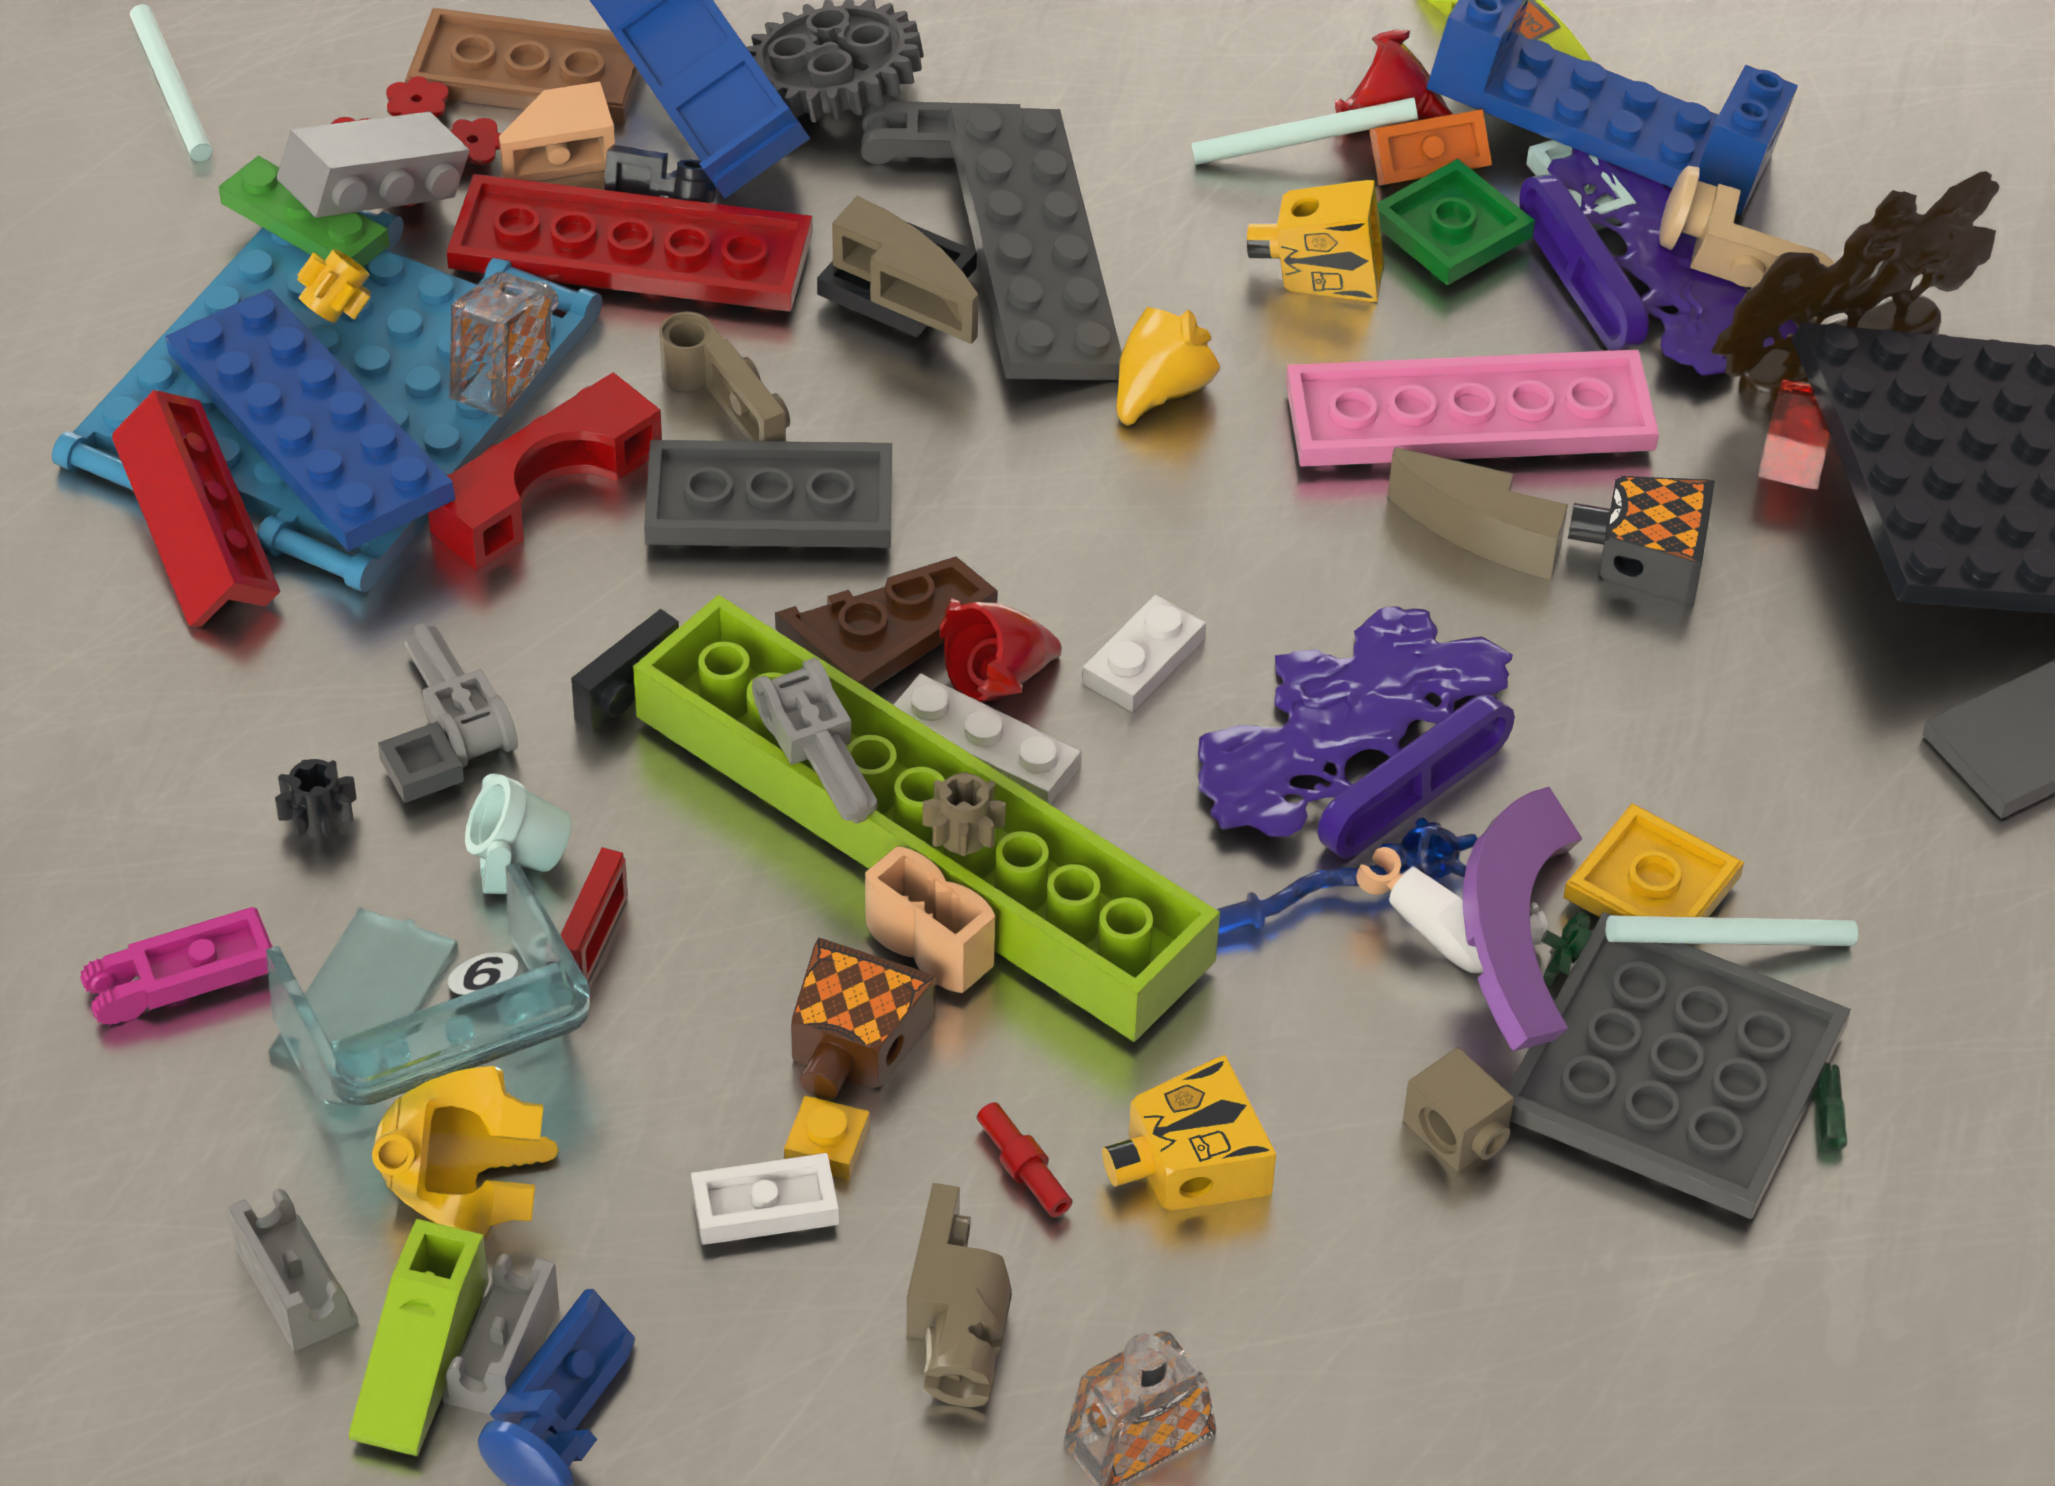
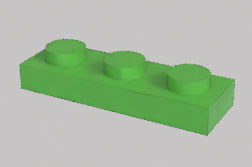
M259 155L218 186L221 204L310 255L314 252L324 260L333 249H337L364 267L390 246L388 229L359 212L315 218L276 179L279 167Z

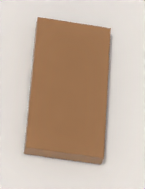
M432 8L405 82L408 83L411 78L421 76L426 78L428 83L439 82L446 85L449 92L447 100L525 110L544 90L600 81L612 121L625 123L641 74L611 30Z

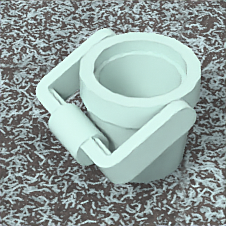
M495 773L489 774L483 779L482 790L470 811L465 832L467 851L480 857L483 894H507L510 864L541 872L551 870L558 863L568 845L572 825L569 813L526 790L525 786L519 781Z

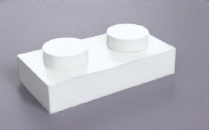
M1155 594L1082 667V684L1133 712L1205 639L1206 622Z
M827 1153L691 1173V1188L702 1245L839 1225V1208Z

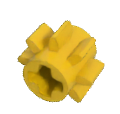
M333 249L325 260L313 252L298 273L299 277L297 280L306 286L299 299L309 309L329 322L336 323L343 312L355 320L371 298V291L362 286L370 276L369 272L355 260L337 249Z

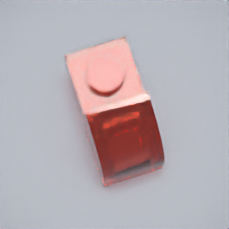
M1782 378L1769 425L1758 477L1818 490L1831 435L1810 383Z

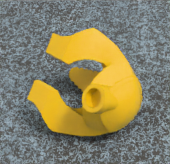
M484 1066L442 1075L411 1089L401 1097L399 1096L385 1112L378 1125L372 1150V1160L375 1167L381 1173L388 1189L416 1212L437 1224L483 1234L484 1241H486L493 1225L511 1220L532 1221L535 1185L486 1180L477 1189L476 1179L478 1174L490 1167H510L514 1164L522 1166L524 1163L533 1165L536 1161L545 1163L554 1159L559 1149L556 1142L550 1138L540 1137L543 1104L522 1102L506 1092L503 1070L495 1066Z

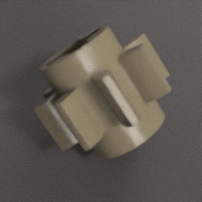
M962 772L947 778L944 782L940 780L934 782V799L923 801V825L933 827V845L935 847L943 845L951 852L966 856V854L979 851L984 846L989 848L994 846L995 828L1005 827L1006 803L995 801V782H985L976 775Z

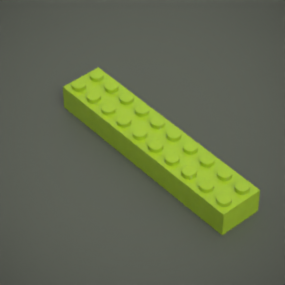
M718 594L633 666L637 718L868 869L873 867L897 846L908 848L924 855L940 869L945 881L957 883L973 890L990 905L995 915V952L1131 1041L1135 1042L1216 962L1220 912L721 595ZM814 657L821 662L827 672L834 692L851 719L850 744L846 745L878 802L876 811L868 815L865 821L856 824L852 820L846 821L842 819L808 759L793 765L790 764L774 734L766 728L759 715L753 696V679L765 675L771 680L800 670L804 661ZM962 772L976 775L985 782H995V801L1006 803L1005 827L995 828L994 846L992 848L984 846L979 851L966 854V856L951 852L943 845L935 847L933 845V827L923 825V801L934 799V782L936 780L944 782L947 778Z

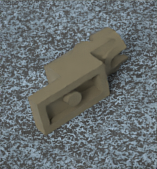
M932 1183L907 1294V1337L925 1340L926 1364L923 1373L925 1375L923 1387L930 1395L951 1405L963 1407L983 1406L991 1395L996 1371L994 1369L995 1360L1001 1350L1012 1297L1010 1279L1001 1255L983 1249L968 1247L971 1217L960 1215V1187Z

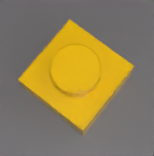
M805 1095L784 1147V1159L827 1153L832 1176L850 1181L870 1128V1111Z

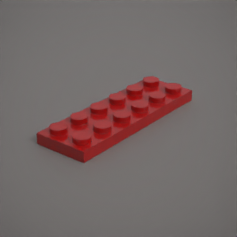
M473 174L446 251L448 269L485 273L491 259L496 258L511 261L512 267L551 282L791 312L813 233V221L811 215Z

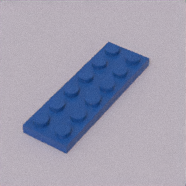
M271 289L250 296L237 304L197 320L165 336L169 355L347 551L359 547L455 500L452 480Z

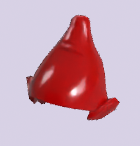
M1395 29L1374 36L1372 40L1378 48L1363 80L1346 101H1343L1341 98L1335 100L1336 113L1414 97L1418 120L1414 121L1453 114L1440 94L1426 89L1430 78L1429 73L1415 55L1403 44L1404 41L1409 39L1410 30Z
M951 598L945 610V617L940 623V639L945 638L946 670L954 689L981 703L997 700L1006 695L1022 693L1023 684L1049 662L1058 660L1062 653L1059 639L1049 629L1026 613L1000 603L972 602L963 604L961 601Z

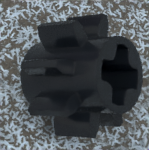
M320 759L301 760L300 763L292 768L289 775L280 774L278 776L280 794L275 797L277 817L279 821L293 819L295 836L305 835L312 838H328L340 828L342 822H353L351 803L357 800L353 776L339 778L336 761L327 762Z

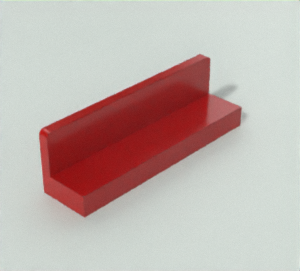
M153 390L113 432L112 440L187 623L191 626L202 627L228 600L266 607L281 591L201 401Z

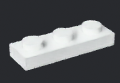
M921 673L893 704L1049 804H1052L1081 768V750Z

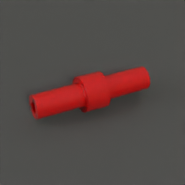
M992 1102L984 1106L977 1114V1121L1001 1151L1000 1162L1014 1181L1019 1184L1025 1183L1051 1217H1058L1067 1212L1073 1200L1047 1167L1049 1157L1031 1135H1022L999 1103Z

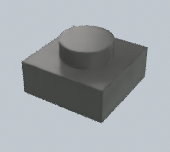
M438 721L378 742L380 760L404 803L464 782L462 763Z

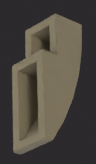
M856 196L832 223L833 266L870 281V301L972 344L978 337L979 294L963 271L939 246L917 228L890 211Z
M1395 447L1392 454L1387 498L1411 518L1443 539L1479 557L1516 571L1548 580L1552 578L1562 546L1568 504L1512 492L1514 475L1512 473Z

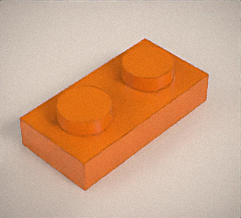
M1483 109L1369 130L1379 186L1423 178L1456 159L1462 161L1470 169L1492 165Z

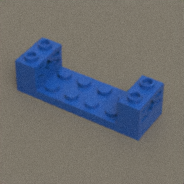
M1458 0L1448 16L1426 89L1477 110L1483 109V112L1671 188H1673L1678 176L1685 167H1699L1698 181L1716 187L1718 184L1741 190L1736 214L1742 215L1772 156L1798 85L1782 79L1772 71L1759 70L1745 64L1718 115L1709 111L1701 104L1683 101L1658 91L1654 86L1646 82L1633 81L1604 69L1596 62L1578 59L1553 49L1546 42L1531 40L1518 35L1529 0Z

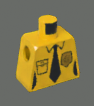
M1375 180L1289 190L1282 197L1277 224H1249L1247 230L1248 257L1280 259L1284 287L1290 292L1378 302L1384 269V254Z
M1226 1055L1212 1059L1137 1095L1131 1101L1130 1139L1102 1148L1104 1168L1114 1187L1147 1177L1161 1206L1170 1211L1259 1198L1270 1195L1273 1191L1276 1152Z

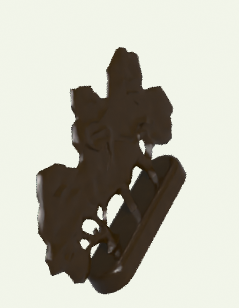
M1987 171L1979 172L1957 185L1949 187L1945 194L1922 215L1916 213V195L1905 191H1890L1876 207L1874 217L1869 222L1858 226L1845 241L1843 256L1829 267L1821 264L1819 258L1813 253L1786 252L1781 254L1765 272L1761 281L1750 289L1736 305L1732 323L1718 334L1717 341L1711 351V354L1726 356L1725 373L1732 377L1740 376L1739 393L1742 398L1753 407L1776 411L1814 396L1792 341L1794 333L1788 334L1786 339H1784L1779 331L1780 326L1786 321L1792 320L1800 325L1801 322L1807 323L1810 319L1817 316L1814 323L1820 324L1830 316L1845 313L1846 317L1827 325L1838 324L1847 327L1879 330L1891 329L1900 332L1938 335L1941 326V311L1935 302L1921 294L1933 286L1945 292L1959 289L1973 275L1979 265L1986 263L1990 259L1996 230L1974 226L1973 222L1984 213L1992 198L1999 191V184L1991 180L1992 174ZM1922 274L1923 277L1920 282L1911 290L1913 280ZM1772 337L1774 344L1764 348V340Z

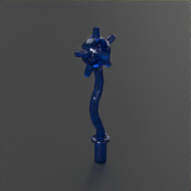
M1419 818L1416 821V827L1408 831L1402 838L1401 843L1382 844L1380 847H1388L1395 850L1401 861L1400 873L1414 866L1434 880L1451 873L1465 877L1467 865L1459 860L1460 852L1472 848L1478 838L1475 834L1456 837L1450 830L1442 828L1441 824L1428 822L1425 818ZM1377 864L1368 866L1378 875H1387L1385 869ZM1335 868L1315 871L1297 879L1281 891L1263 900H1259L1254 892H1249L1245 901L1216 909L1220 912L1218 935L1253 925L1256 929L1262 930L1265 926L1266 917L1279 914L1306 895L1322 888L1334 886L1358 887L1356 874L1359 868Z

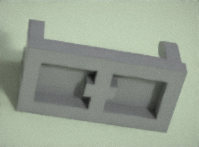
M277 1189L273 1193V1201L276 1207L265 1217L257 1218L246 1199L228 1206L236 1251L295 1353L357 1325L359 1322L358 1316L343 1288L336 1280L299 1215H296L295 1207L290 1197L284 1190Z
M503 1253L498 1257L492 1270L493 1281L459 1356L453 1358L447 1370V1386L442 1396L443 1403L490 1415V1412L543 1345L557 1313L559 1297L555 1262L536 1258L529 1278H524L511 1270L512 1260L508 1254Z

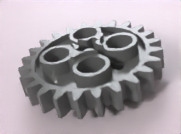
M825 0L823 7L816 10L809 4H804L803 14L796 16L792 13L784 12L782 13L784 23H765L767 34H753L751 36L753 46L746 47L796 119L804 113H810L811 122L818 121L823 113H831L834 120H840L843 111L848 109L857 115H862V105L867 103L877 107L884 106L882 99L884 94L899 97L901 95L900 84H913L915 82L913 72L922 70L920 58L924 57L920 32H918L916 21H909L905 10L894 13L892 3L885 4L876 9L875 0H867L860 6H855L854 0H845L841 6H834L832 0Z

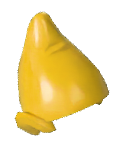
M1147 307L1131 330L1119 360V384L1116 401L1117 416L1126 426L1134 424L1140 416L1156 406L1163 405L1166 400L1181 398L1199 391L1211 383L1220 371V365L1208 347L1211 335L1207 329L1197 325L1196 317L1189 309L1178 316L1165 310Z

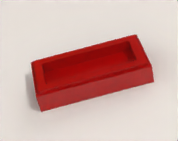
M602 847L555 944L558 987L581 992L591 976L628 897L626 858H624L623 852Z

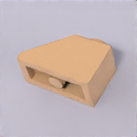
M600 81L544 90L499 136L502 177L536 182L604 171L606 169L607 150L612 145H615L614 124Z

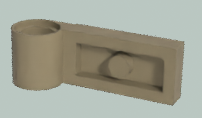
M679 312L667 317L659 329L661 371L664 382L669 387L683 392L697 391L706 387L748 441H786V428L790 426V415L787 406L780 395L777 393L771 394L764 386L753 361L749 357L742 358L727 338L724 339L705 316L694 312Z

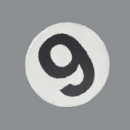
M492 952L481 954L457 966L448 978V986L452 992L463 996L489 993L507 984L516 975L519 964L517 959L508 953Z

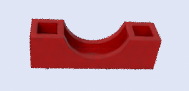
M614 372L610 373L593 385L583 388L574 397L552 411L535 418L528 426L501 443L489 447L483 454L458 470L447 474L453 482L455 500L428 513L430 532L474 570L479 571L524 542L521 505L525 498L539 485L551 479L570 474H593L618 481L648 462L650 440H662L661 409Z

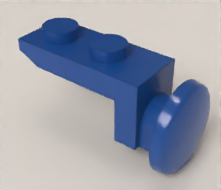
M585 1289L490 1412L494 1421L486 1423L479 1435L478 1448L483 1460L491 1471L508 1486H574V1478L569 1466L573 1461H582L597 1441V1438L589 1429H575L627 1361L636 1338L594 1289Z

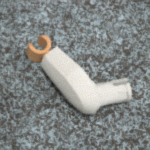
M1388 847L1376 849L1372 859L1378 866L1385 869L1387 875H1378L1370 867L1361 864L1356 878L1362 890L1374 895L1384 894L1392 890L1389 898L1390 904L1436 950L1463 970L1482 974L1484 971L1477 949L1467 943L1463 900L1414 866L1404 874L1400 873L1401 861L1395 850ZM1535 902L1530 903V927L1533 946L1543 944L1541 938L1545 931L1549 930L1543 911H1539V905Z

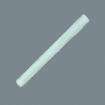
M145 4L137 5L131 10L130 17L188 152L194 161H205L212 155V147L151 8Z
M1413 97L1193 142L1191 145L1195 165L1414 121L1418 120V114Z
M1609 916L1605 928L1606 937L1609 942L1855 946L1858 940V926L1854 920Z

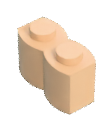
M895 847L865 872L866 925L873 937L883 946L898 954L914 957L921 971L936 976L937 985L959 993L965 992L994 966L995 915L990 905L976 892L963 885L945 881L942 872L931 860L914 850L904 847Z

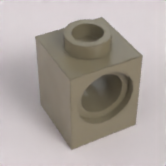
M1456 1047L1408 1081L1403 1122L1454 1170L1460 1172L1478 1158L1487 1160L1493 1157L1506 1144L1510 1137L1509 1126L1514 1097L1465 1052Z

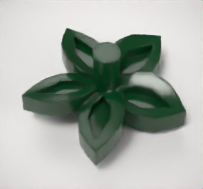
M1579 911L1563 928L1562 937L1549 930H1546L1543 934L1541 942L1552 947L1549 953L1555 956L1548 964L1543 976L1545 983L1548 985H1553L1560 972L1566 976L1569 975L1571 963L1574 964L1592 934V931L1588 929L1590 926V916Z

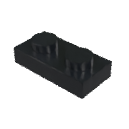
M659 609L571 678L574 720L593 733L610 718L622 715L630 707L633 700H635L633 666L679 628V621L664 610Z

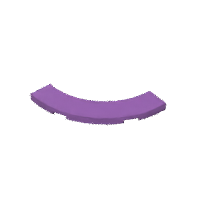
M1550 787L1529 792L1518 798L1492 820L1473 846L1467 861L1463 882V916L1468 945L1476 947L1484 971L1478 977V981L1491 1013L1513 1051L1553 1042L1568 1029L1543 979L1537 962L1530 927V900L1532 888L1539 870L1545 861L1556 855L1569 852L1583 839Z

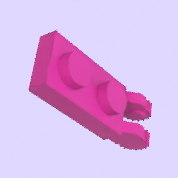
M249 907L128 944V949L105 955L102 959L96 958L95 961H89V964L83 966L84 969L80 971V979L86 992L90 991L91 994L97 993L99 995L95 996V1001H92L93 1006H91L95 1019L98 1023L101 1022L102 1025L109 1024L111 1026V1024H118L120 1021L127 1022L137 1019L147 1007H149V1010L279 969L275 951L258 909Z

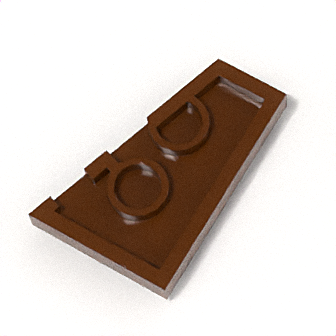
M955 556L888 577L885 587L853 596L849 590L827 596V605L800 613L797 607L794 606L775 612V629L867 689L872 690L945 642V638L940 639V623L945 617V610L951 598L959 600L963 604L972 602L997 603L998 590Z

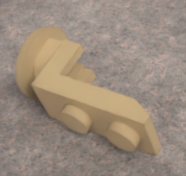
M1685 167L1671 190L1661 221L1660 244L1672 250L1681 232L1696 237L1690 264L1691 269L1734 282L1743 287L1753 288L1761 281L1763 275L1774 261L1786 252L1813 253L1819 258V262L1826 267L1835 263L1821 251L1735 224L1734 219L1741 190L1718 184L1716 187L1698 181L1699 167Z

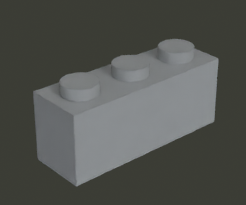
M431 112L297 128L290 130L276 179L315 218L455 198L470 150Z

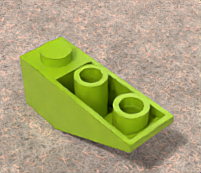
M420 1219L415 1220L391 1276L350 1426L349 1440L418 1456L447 1386V1370L453 1358L459 1356L489 1284L483 1234Z

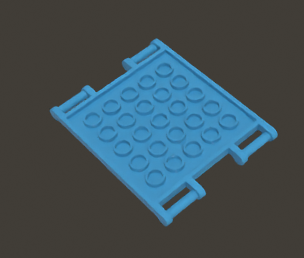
M366 210L359 211V213L388 229L390 246L363 267L369 272L370 276L362 286L371 291V298L357 318L354 320L343 312L337 322L332 323L313 312L299 299L306 286L297 280L299 277L298 273L311 255L262 227L73 432L66 431L58 437L52 450V461L54 464L67 470L75 471L81 468L133 490L121 459L97 450V448L119 457L112 440L113 432L153 390L200 400L246 510L266 517L257 532L263 551L274 556H278L282 552L343 577L347 586L365 593L376 584L428 522V513L348 551L355 555L301 534L300 532L346 550L169 355L165 336L197 320L237 304L250 296L271 289L447 475L474 460L491 447L595 323L601 311L602 296L585 288L580 289L578 292L512 267L511 261L492 258L489 262L484 278L479 284H473L391 252L401 238L403 219L386 211L376 214ZM495 276L494 280L499 282L498 304L496 306L498 309V328L496 327L495 329L497 334H495L492 342L483 341L475 359L469 360V358H466V355L474 338L466 337L474 319H483L475 339L484 340L487 330L491 325V321L484 320L492 300L485 299V295L493 281L490 278ZM481 285L476 294V297L481 296V298H484L480 306L481 308H479L475 317H465L463 325L457 334L465 336L462 347L457 356L464 357L465 360L462 368H460V373L458 372L456 377L460 378V374L462 377L468 373L474 360L479 361L450 396L454 390L452 385L453 336L451 335L454 334V331H452L454 330V327H452L454 323L452 322L454 321L455 305L452 306V304ZM528 286L527 293L530 299L544 303L546 298H551L550 306L567 314L560 318L548 313L550 321L549 318L547 319V316L545 319L536 318L528 337L536 339L544 321H549V352L544 361H534L532 369L526 378L531 379V381L503 415L506 410L505 358L507 357V354H504L507 353L505 349H507L506 340H508V337L506 336L508 335L507 327L509 326V324H505L519 314L516 309V300L504 295L509 290L520 294ZM468 296L462 305V311L460 307L458 314L467 315L475 296ZM532 307L529 316L537 317L540 309ZM522 314L516 322L515 329L513 326L511 333L514 331V334H520L528 315ZM518 336L510 353L518 356L514 364L515 366H513L510 373L511 376L518 377L527 358L536 359L546 338L545 340L536 339L527 358H522L519 354L527 336ZM517 378L510 392V397H513L512 391L513 395L521 391L526 380L525 378Z

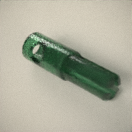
M1827 1063L1818 1083L1820 1145L1823 1149L1838 1151L1847 1146L1845 1104L1842 1100L1840 1068L1836 1064L1831 1066L1830 1063Z

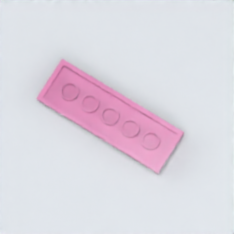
M1639 349L1287 365L1286 387L1300 467L1390 463L1395 447L1450 460L1655 451L1657 448L1659 431Z

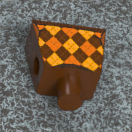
M818 937L814 944L791 1022L792 1058L798 1064L806 1066L800 1077L803 1088L817 1098L831 1100L837 1096L845 1080L872 1089L883 1086L935 1019L936 976Z

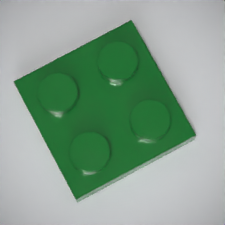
M1459 159L1450 162L1377 203L1380 230L1446 285L1455 282L1533 237L1535 220Z

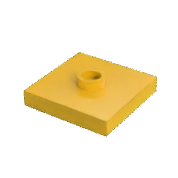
M1631 803L1566 882L1563 898L1598 917H1601L1603 912L1613 916L1709 917L1741 877L1744 862Z

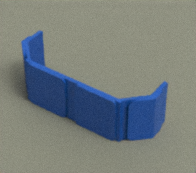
M590 0L698 159L702 161L699 163L724 198L730 196L810 139L713 0Z

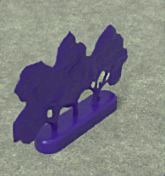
M1572 148L1571 155L1552 159L1547 168L1549 174L1529 177L1523 182L1519 195V205L1521 210L1535 220L1533 238L1603 344L1609 350H1629L1641 346L1647 338L1649 329L1648 314L1661 320L1664 324L1665 331L1662 335L1660 346L1665 356L1675 359L1679 363L1692 365L1703 376L1725 372L1726 356L1711 354V351L1717 341L1718 334L1732 323L1735 307L1748 291L1743 286L1737 285L1734 282L1690 268L1696 237L1681 232L1672 250L1661 246L1659 239L1660 226L1665 206L1672 190L1671 187L1597 158L1599 165H1596L1590 159L1589 154ZM1602 172L1606 173L1611 179L1612 184L1616 185L1613 178L1614 175L1636 201V204L1626 205L1601 215L1592 210L1599 206L1593 203L1604 194L1611 195L1614 200L1619 199L1609 184L1602 178ZM1585 185H1594L1596 189L1593 194H1586L1583 187ZM1568 189L1575 190L1581 194V207H1579ZM1614 217L1623 224L1616 226L1605 220ZM1600 224L1619 233L1627 244L1628 250L1625 255L1613 257L1592 225ZM1621 268L1631 271L1635 277L1648 285L1650 291L1640 297ZM1673 305L1679 311L1678 313L1670 314L1665 313L1659 307ZM1790 320L1781 325L1779 331L1783 338L1786 339L1788 334L1794 333L1795 335L1798 327ZM1772 337L1765 339L1763 343L1764 348L1774 344V339Z
M1399 606L1378 609L1360 627L1354 630L1356 642L1354 644L1353 657L1338 659L1330 654H1324L1318 649L1275 655L1276 673L1283 678V684L1275 690L1274 703L1276 707L1290 714L1289 721L1283 727L1263 728L1257 725H1236L1208 732L1199 737L1198 758L1203 766L1197 775L1199 779L1198 790L1215 801L1211 810V816L1219 822L1220 828L1226 830L1249 825L1261 830L1269 837L1290 836L1299 831L1308 817L1306 811L1308 802L1335 797L1321 815L1317 829L1318 837L1324 846L1341 858H1352L1479 767L1502 748L1513 729L1514 711L1490 694H1496L1508 688L1509 672L1505 665L1512 660L1513 655L1482 636L1458 639L1445 643L1437 642L1435 638L1438 630L1430 618V612L1427 610L1416 608L1404 610ZM1428 693H1435L1440 696L1442 702L1438 707H1435L1425 699ZM1478 695L1454 711L1455 701L1465 696ZM1416 719L1436 723L1435 726L1403 749L1399 747V740L1404 737L1409 723ZM1366 749H1377L1390 757L1356 783L1352 784L1345 780L1344 769L1346 762L1356 753ZM1327 763L1335 764L1338 770L1336 775L1324 772V767ZM1297 775H1315L1331 782V785L1326 787L1318 783L1314 786L1315 790L1291 786L1290 780ZM1287 794H1299L1304 799L1295 804L1287 802L1284 797Z

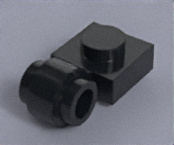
M612 145L607 150L604 190L657 197L668 196V198L712 203L715 199L716 186L699 163L702 162L700 160H680L677 162V170L667 173L668 153L620 145Z

